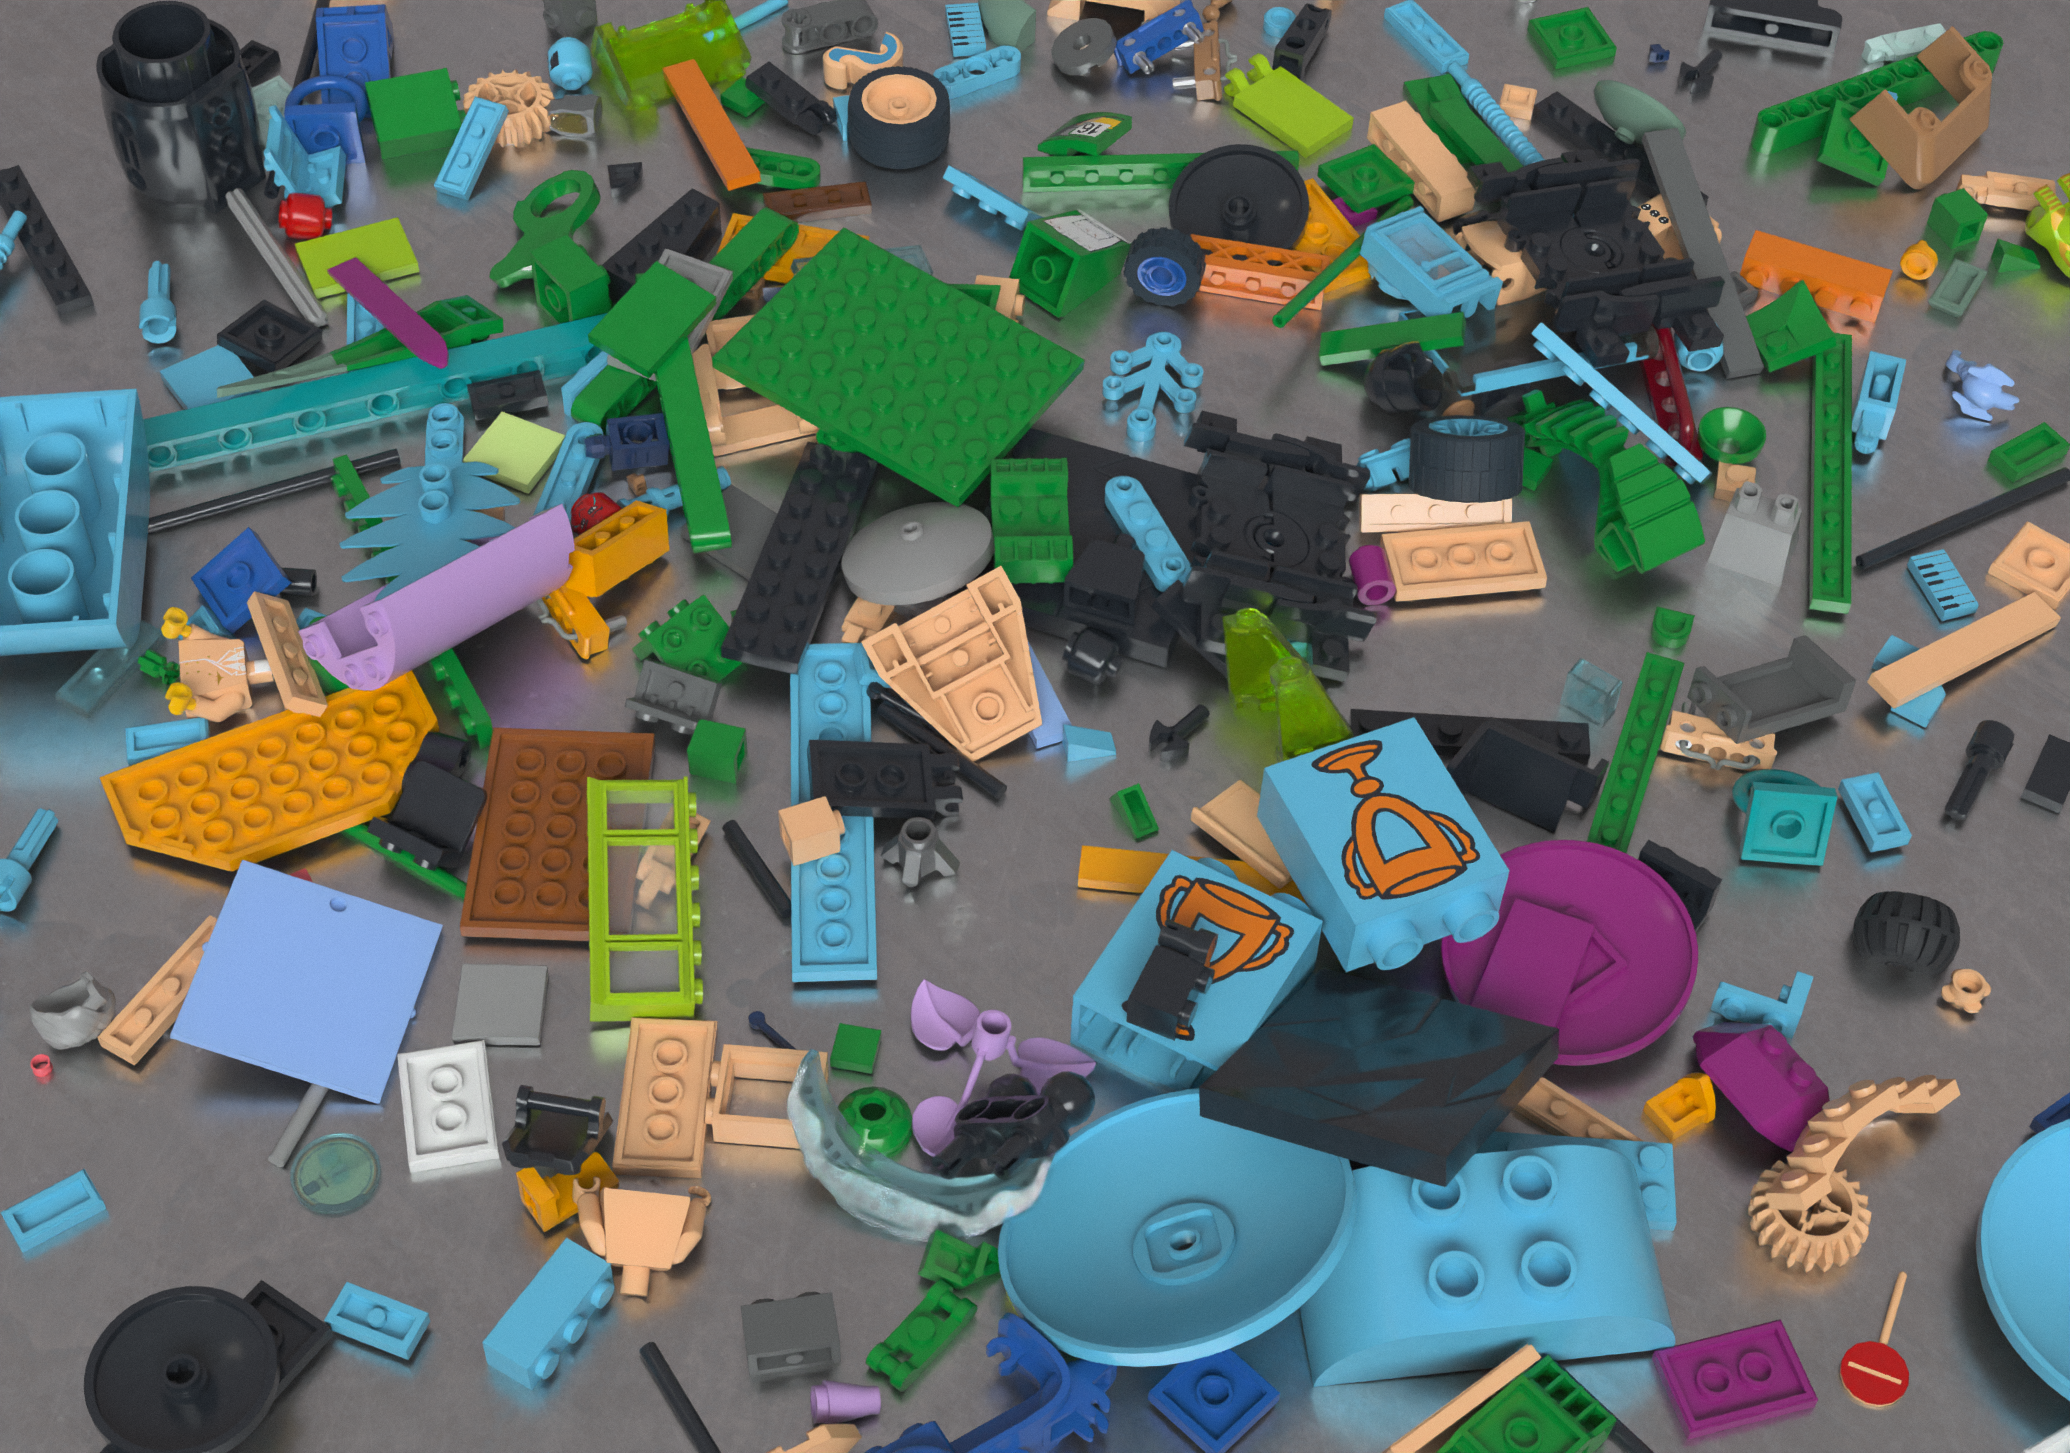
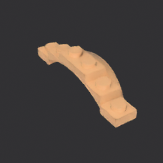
M1924 1075L1912 1081H1906L1903 1077L1888 1079L1881 1084H1875L1874 1080H1862L1850 1085L1848 1093L1839 1099L1825 1103L1822 1106L1823 1110L1807 1121L1808 1124L1799 1136L1793 1152L1786 1157L1789 1163V1172L1783 1174L1780 1177V1182L1765 1192L1770 1209L1807 1210L1832 1191L1829 1179L1840 1157L1850 1142L1866 1125L1888 1110L1896 1113H1937L1961 1095L1956 1079H1936L1935 1075Z

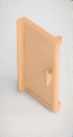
M1242 780L1237 781L1200 809L1198 807L1192 809V822L1276 887L1281 889L1293 880L1257 817L1260 794Z

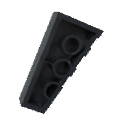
M692 188L604 262L602 266L606 269L610 278L608 292L611 301L617 304L636 283L635 274L645 273L656 261H659L665 248L704 261L722 235L720 203Z

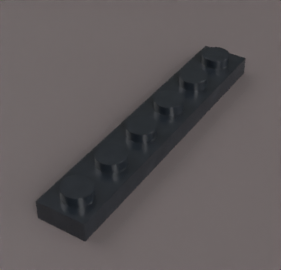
M1558 91L1534 105L1533 117L1580 150L1593 149L1599 159H1606L1608 162L1637 159L1640 162V167L1634 188L1650 199L1661 194L1647 153L1634 144L1621 141L1615 136L1614 130ZM1701 191L1703 200L1705 202V205L1707 206L1709 196H1707Z
M17 165L0 170V209L7 222L14 211H21L27 216V220L16 238L58 315L62 316L93 305L90 291L20 166Z
M1351 709L1349 716V739L1415 717L1438 755L1455 756L1484 721L1487 722L1490 717ZM1495 718L1561 748L1559 754L1580 764H1588L1591 755L1589 723Z

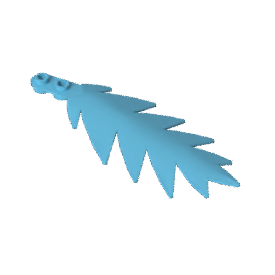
M438 404L429 411L426 425L425 466L407 467L380 478L382 484H400L366 499L345 513L348 519L397 517L359 532L339 543L342 549L396 546L361 563L341 577L343 582H354L398 576L379 592L374 601L394 593L480 547L466 540L497 537L516 528L505 521L473 511L517 505L520 503V498L497 484L477 477L496 475L499 472L498 468L481 462L463 463L464 418L452 404Z

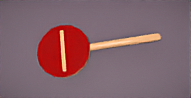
M1904 1271L1898 1273L1879 1342L1867 1341L1855 1344L1846 1351L1840 1362V1378L1844 1388L1853 1398L1865 1405L1875 1407L1892 1405L1902 1398L1909 1385V1371L1905 1360L1896 1350L1887 1346L1907 1279V1274Z

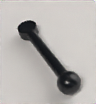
M872 682L869 684L866 693L870 698H881L926 723L930 731H937L913 707L885 692L880 683Z

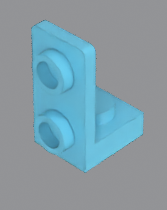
M1797 971L1791 987L1783 984L1778 1000L1720 982L1711 1011L1733 1021L1751 1024H1770L1784 1037L1792 1039L1801 1018L1813 976Z

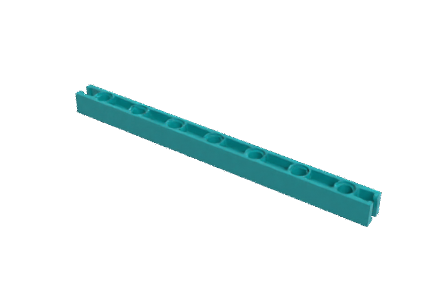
M606 314L448 349V366L442 369L430 365L418 357H413L143 419L149 473L427 409L442 403L469 399L467 384L536 370H540L543 381L576 374L581 367L586 366L602 352L601 349L589 343L588 334Z

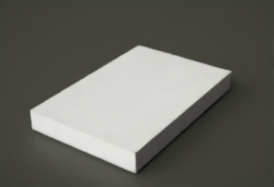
M474 1041L397 1054L410 1172L415 1173L499 1159L485 1041Z

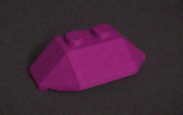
M1723 1022L1696 1031L1692 1037L1696 1044L1699 1066L1757 1132L1777 1146L1793 1152L1799 1136L1808 1124L1807 1121L1823 1110L1822 1106L1830 1101L1828 1087L1816 1075L1814 1069L1788 1044L1786 1038L1770 1024Z

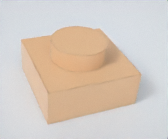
M1719 462L1713 498L1731 501L1736 489L1741 488L1744 482L1755 483L1756 468Z

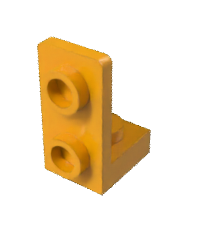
M598 1152L592 1153L582 1163L581 1172L575 1175L558 1173L551 1178L548 1175L541 1178L534 1167L523 1168L516 1173L521 1201L544 1232L578 1213V1206L572 1198L573 1181L575 1178H578V1185L583 1189H591L593 1187V1177H599L600 1191L603 1188H619L618 1178Z

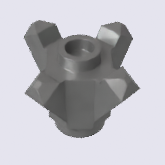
M921 817L906 821L901 832L884 845L880 856L892 864L895 862L901 864L904 869L902 882L908 887L916 886L922 876L935 870L940 871L943 876L955 875L960 865V861L939 839V834L933 823Z

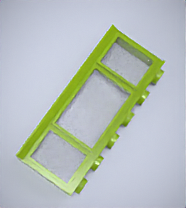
M683 776V779L598 780L587 777L590 1022L631 1021L632 1017L693 1020L695 1004L703 1003L702 978H694V966H701L702 950L701 940H693V928H700V902H692L691 890H699L698 865H691L690 853H697L698 834L697 828H689V817H696V792H688V776Z

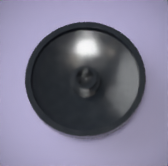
M1247 144L1218 147L1195 158L1177 177L1169 198L1171 230L1176 229L1189 236L1194 234L1294 250L1302 240L1308 225L1309 197L1307 188L1296 168L1284 157L1269 149ZM1201 249L1205 255L1213 253L1211 250ZM1236 254L1232 256L1235 260L1244 261L1248 259L1244 255ZM1270 260L1267 263L1274 266L1281 261Z
M185 1286L152 1294L128 1307L102 1332L89 1355L85 1369L84 1396L86 1406L99 1434L118 1453H226L245 1440L258 1427L269 1411L279 1385V1353L272 1331L265 1319L251 1304L237 1295L221 1289L204 1286Z

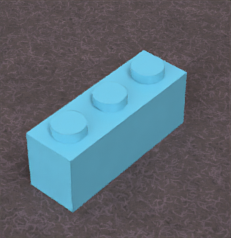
M566 1238L482 1342L487 1364L531 1391L541 1378L547 1379L556 1369L560 1358L559 1355L569 1343L574 1344L580 1339L586 1329L587 1320L597 1307L599 1309L603 1308L612 1297L615 1286L611 1264L606 1263L604 1259Z

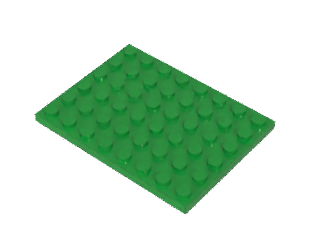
M844 227L712 357L713 368L956 507H959L990 473V459H1003L1084 370L1085 359Z

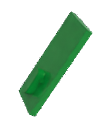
M1446 74L1405 81L1403 89L1415 112L1421 115L1425 124L1433 133L1439 136L1440 141L1451 154L1457 157L1460 164L1472 162L1428 114L1430 104L1459 97L1467 105L1452 75Z

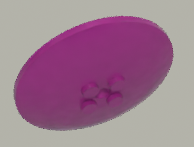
M1549 840L1530 843L1500 854L1509 869V875L1498 912L1500 917L1497 924L1488 933L1470 942H1456L1452 935L1442 938V966L1446 982L1455 1001L1471 1005L1513 902L1517 898L1596 924L1594 935L1556 1027L1559 1029V1054L1553 1064L1581 1066L1611 1062L1638 1052L1661 1037L1676 1022L1685 1009L1692 994L1698 968L1696 932L1685 905L1673 888L1658 873L1638 859L1614 848L1597 843L1578 840Z

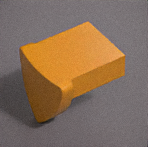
M1705 1073L1687 1074L1672 1086L1645 1102L1643 1112L1670 1142L1703 1122L1707 1124L1715 1119L1716 1103L1710 1077Z

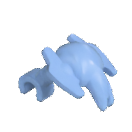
M1952 351L1945 364L1950 370L1957 373L1963 381L1962 389L1964 395L1957 391L1952 392V397L1960 404V409L1963 413L1975 418L1991 421L1993 416L1987 410L1993 407L2009 411L2015 409L2014 404L2019 402V398L2003 392L2001 387L2002 385L2013 387L2014 381L2012 378L1992 364L1977 367L1975 361H1966L1961 358L1960 355L1962 353L1960 351Z

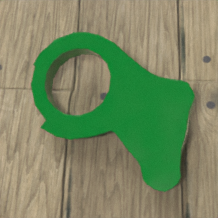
M580 170L563 171L561 174L551 177L538 185L524 200L517 201L513 211V220L518 228L524 232V235L507 256L492 267L489 278L500 288H506L522 279L533 278L530 251L565 234L573 240L576 229L588 220L600 203V192L592 176ZM579 193L575 202L563 212L550 217H540L543 210L555 199L566 194Z

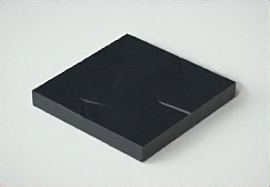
M1030 428L1018 441L1010 458H1067V501L1069 531L1073 540V566L1092 540L1098 539L1113 543L1115 536L1122 533L1104 501L1107 482L1117 476H1130L1141 483L1190 564L1195 555L1203 557L1200 553L1190 551L1196 539V516L1199 510L1192 508L1188 504V497L1192 489L1197 486V474ZM990 497L982 514L988 519L992 529ZM993 556L985 569L972 581L994 570ZM1145 569L1134 625L1064 606V582H1053V584L1011 583L1021 601L1025 627L1070 639L1074 632L1080 633L1085 628H1092L1116 639L1119 642L1118 654L1162 667H1167L1180 637V634L1151 608V605L1163 592L1155 587ZM967 585L947 594V600L967 590Z
M1322 968L1199 1087L1200 1116L1446 1187L1556 1061L1559 1054V1029L1445 999L1440 1000L1434 996Z

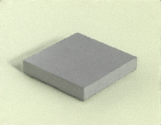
M462 964L452 1032L453 1043L462 1044L484 1040L485 1045H540L549 975L547 965Z

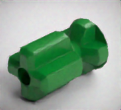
M147 649L145 655L138 658L141 671L154 678L162 676V682L167 685L174 683L180 676V665L174 661L167 663V657L152 649Z

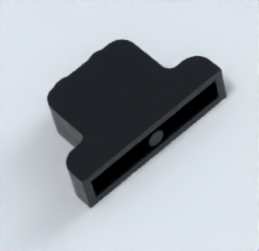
M1710 0L1703 31L1834 53L1842 26V16L1833 9L1819 6L1818 0Z

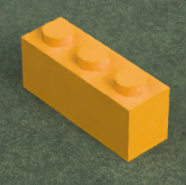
M636 500L574 538L575 551L569 553V564L573 566V569L566 581V588L584 593L588 597L601 596L613 586L628 579L632 574L653 563L655 559L668 552L667 510Z

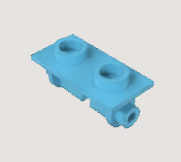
M1411 438L1395 443L1390 447L1391 450L1380 453L1378 449H1375L1358 458L1359 462L1356 466L1370 470V479L1364 490L1368 489L1373 492L1395 484L1397 480L1392 471L1396 469L1401 481L1409 479Z

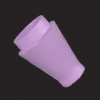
M823 1380L822 1385H812L810 1407L813 1422L840 1424L863 1416L879 1414L881 1409L879 1387Z

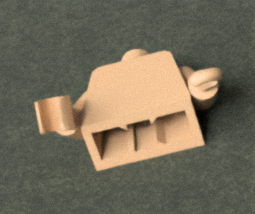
M593 1177V1187L591 1189H583L578 1185V1178H575L573 1181L572 1198L578 1206L580 1227L592 1252L599 1257H603L606 1263H610L611 1266L623 1267L620 1294L647 1296L650 1270H670L672 1264L683 1262L702 1238L706 1207L711 1202V1194L708 1190L700 1186L690 1187L688 1189L689 1194H697L702 1197V1199L693 1198L690 1201V1197L613 1188H603L600 1191L599 1177Z

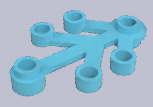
M1154 333L1147 338L1145 347L1131 353L1118 350L1110 356V370L1118 375L1127 374L1131 371V367L1151 360L1149 367L1127 377L1108 376L1103 380L1102 394L1109 400H1118L1125 393L1144 385L1138 408L1127 418L1126 433L1134 441L1145 442L1155 436L1156 418L1152 412L1159 388L1174 402L1176 411L1190 413L1196 407L1195 392L1190 389H1182L1166 372L1165 367L1170 364L1181 375L1182 384L1189 388H1195L1202 384L1203 368L1198 364L1188 363L1180 354L1181 341L1172 333Z

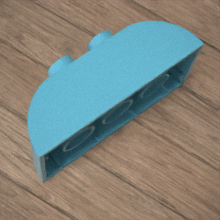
M137 389L0 397V656L132 647L136 643L141 623L150 511L148 452Z
M1556 1145L1474 1154L1446 1187L1373 1166L1353 1170L1357 1188V1213L1350 1241L1341 1260L1328 1279L1300 1307L1313 1387L1495 1368L1527 1344H1532L1542 1357L1535 1362L1538 1363L1547 1355L1553 1360L1559 1361L1660 1350L1675 1346L1676 1343L1634 1164L1627 1157L1616 1151L1588 1145Z

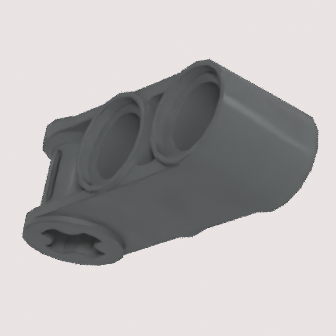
M834 0L804 8L790 9L782 15V25L785 27L782 47L789 53L802 54L822 47L835 46L839 43L856 39H865L877 30L878 19L866 0Z

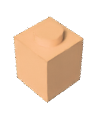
M826 796L778 810L780 837L793 866L840 852V835L845 833V827L840 812L838 810H831Z

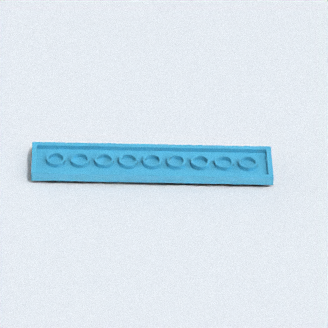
M862 643L810 644L798 675L790 673L791 806L811 801L807 758L809 740L871 742L870 697L866 693L869 685L858 684L853 659L855 648L857 645H862ZM841 816L845 833L840 835V852L793 866L791 862L792 982L877 980L873 817Z

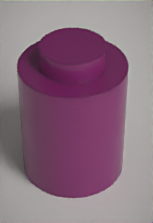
M1374 545L1359 547L1349 557V566L1354 584L1358 586V598L1366 605L1385 603L1396 592L1386 552L1383 548Z

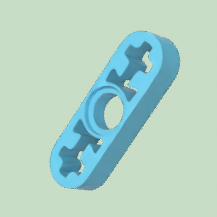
M999 46L941 67L933 73V76L938 78L945 86L949 99H955L1018 75L1021 71V53L1012 46ZM973 70H981V71H984L985 73H984V74H980V75H975V74H971V73H969V72H970V71H973Z

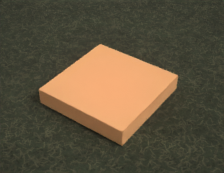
M2027 521L1993 561L1988 573L2027 595L2035 592L2052 609L2056 610L2070 593V544Z

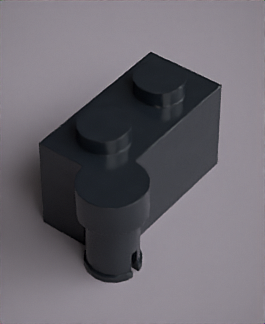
M1167 918L1165 921L1166 926L1163 925L1159 934L1158 945L1155 946L1128 997L1126 1022L1175 1041L1182 1026L1189 1028L1195 1017L1198 1003L1195 1000L1199 992L1206 994L1211 986L1215 970L1209 967L1217 945L1218 934L1203 928L1197 931Z

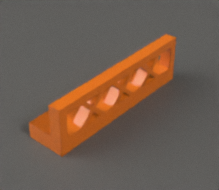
M1194 234L1190 235L1192 240L1201 246L1200 249H1207L1213 252L1210 255H1205L1204 262H1206V268L1199 291L1286 305L1330 264L1331 256ZM1236 254L1244 255L1248 259L1244 261L1235 260L1232 256ZM1270 260L1281 261L1283 265L1273 266L1267 262ZM1313 266L1321 269L1320 273L1305 271L1302 267ZM1325 289L1304 308L1321 311Z

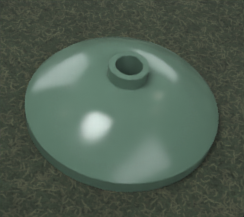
M1601 80L1593 90L1595 103L1604 120L1616 131L1615 136L1621 141L1628 144L1636 142L1643 145L1642 138L1645 132L1678 128L1682 140L1686 136V129L1678 117L1646 93L1613 80Z

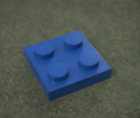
M249 527L191 577V580L222 626L232 634L252 618L247 601L254 591L276 597L292 583L259 535Z
M1231 1349L1211 1356L1179 1363L1148 1394V1400L1206 1453H1225L1279 1401L1280 1397L1278 1390Z

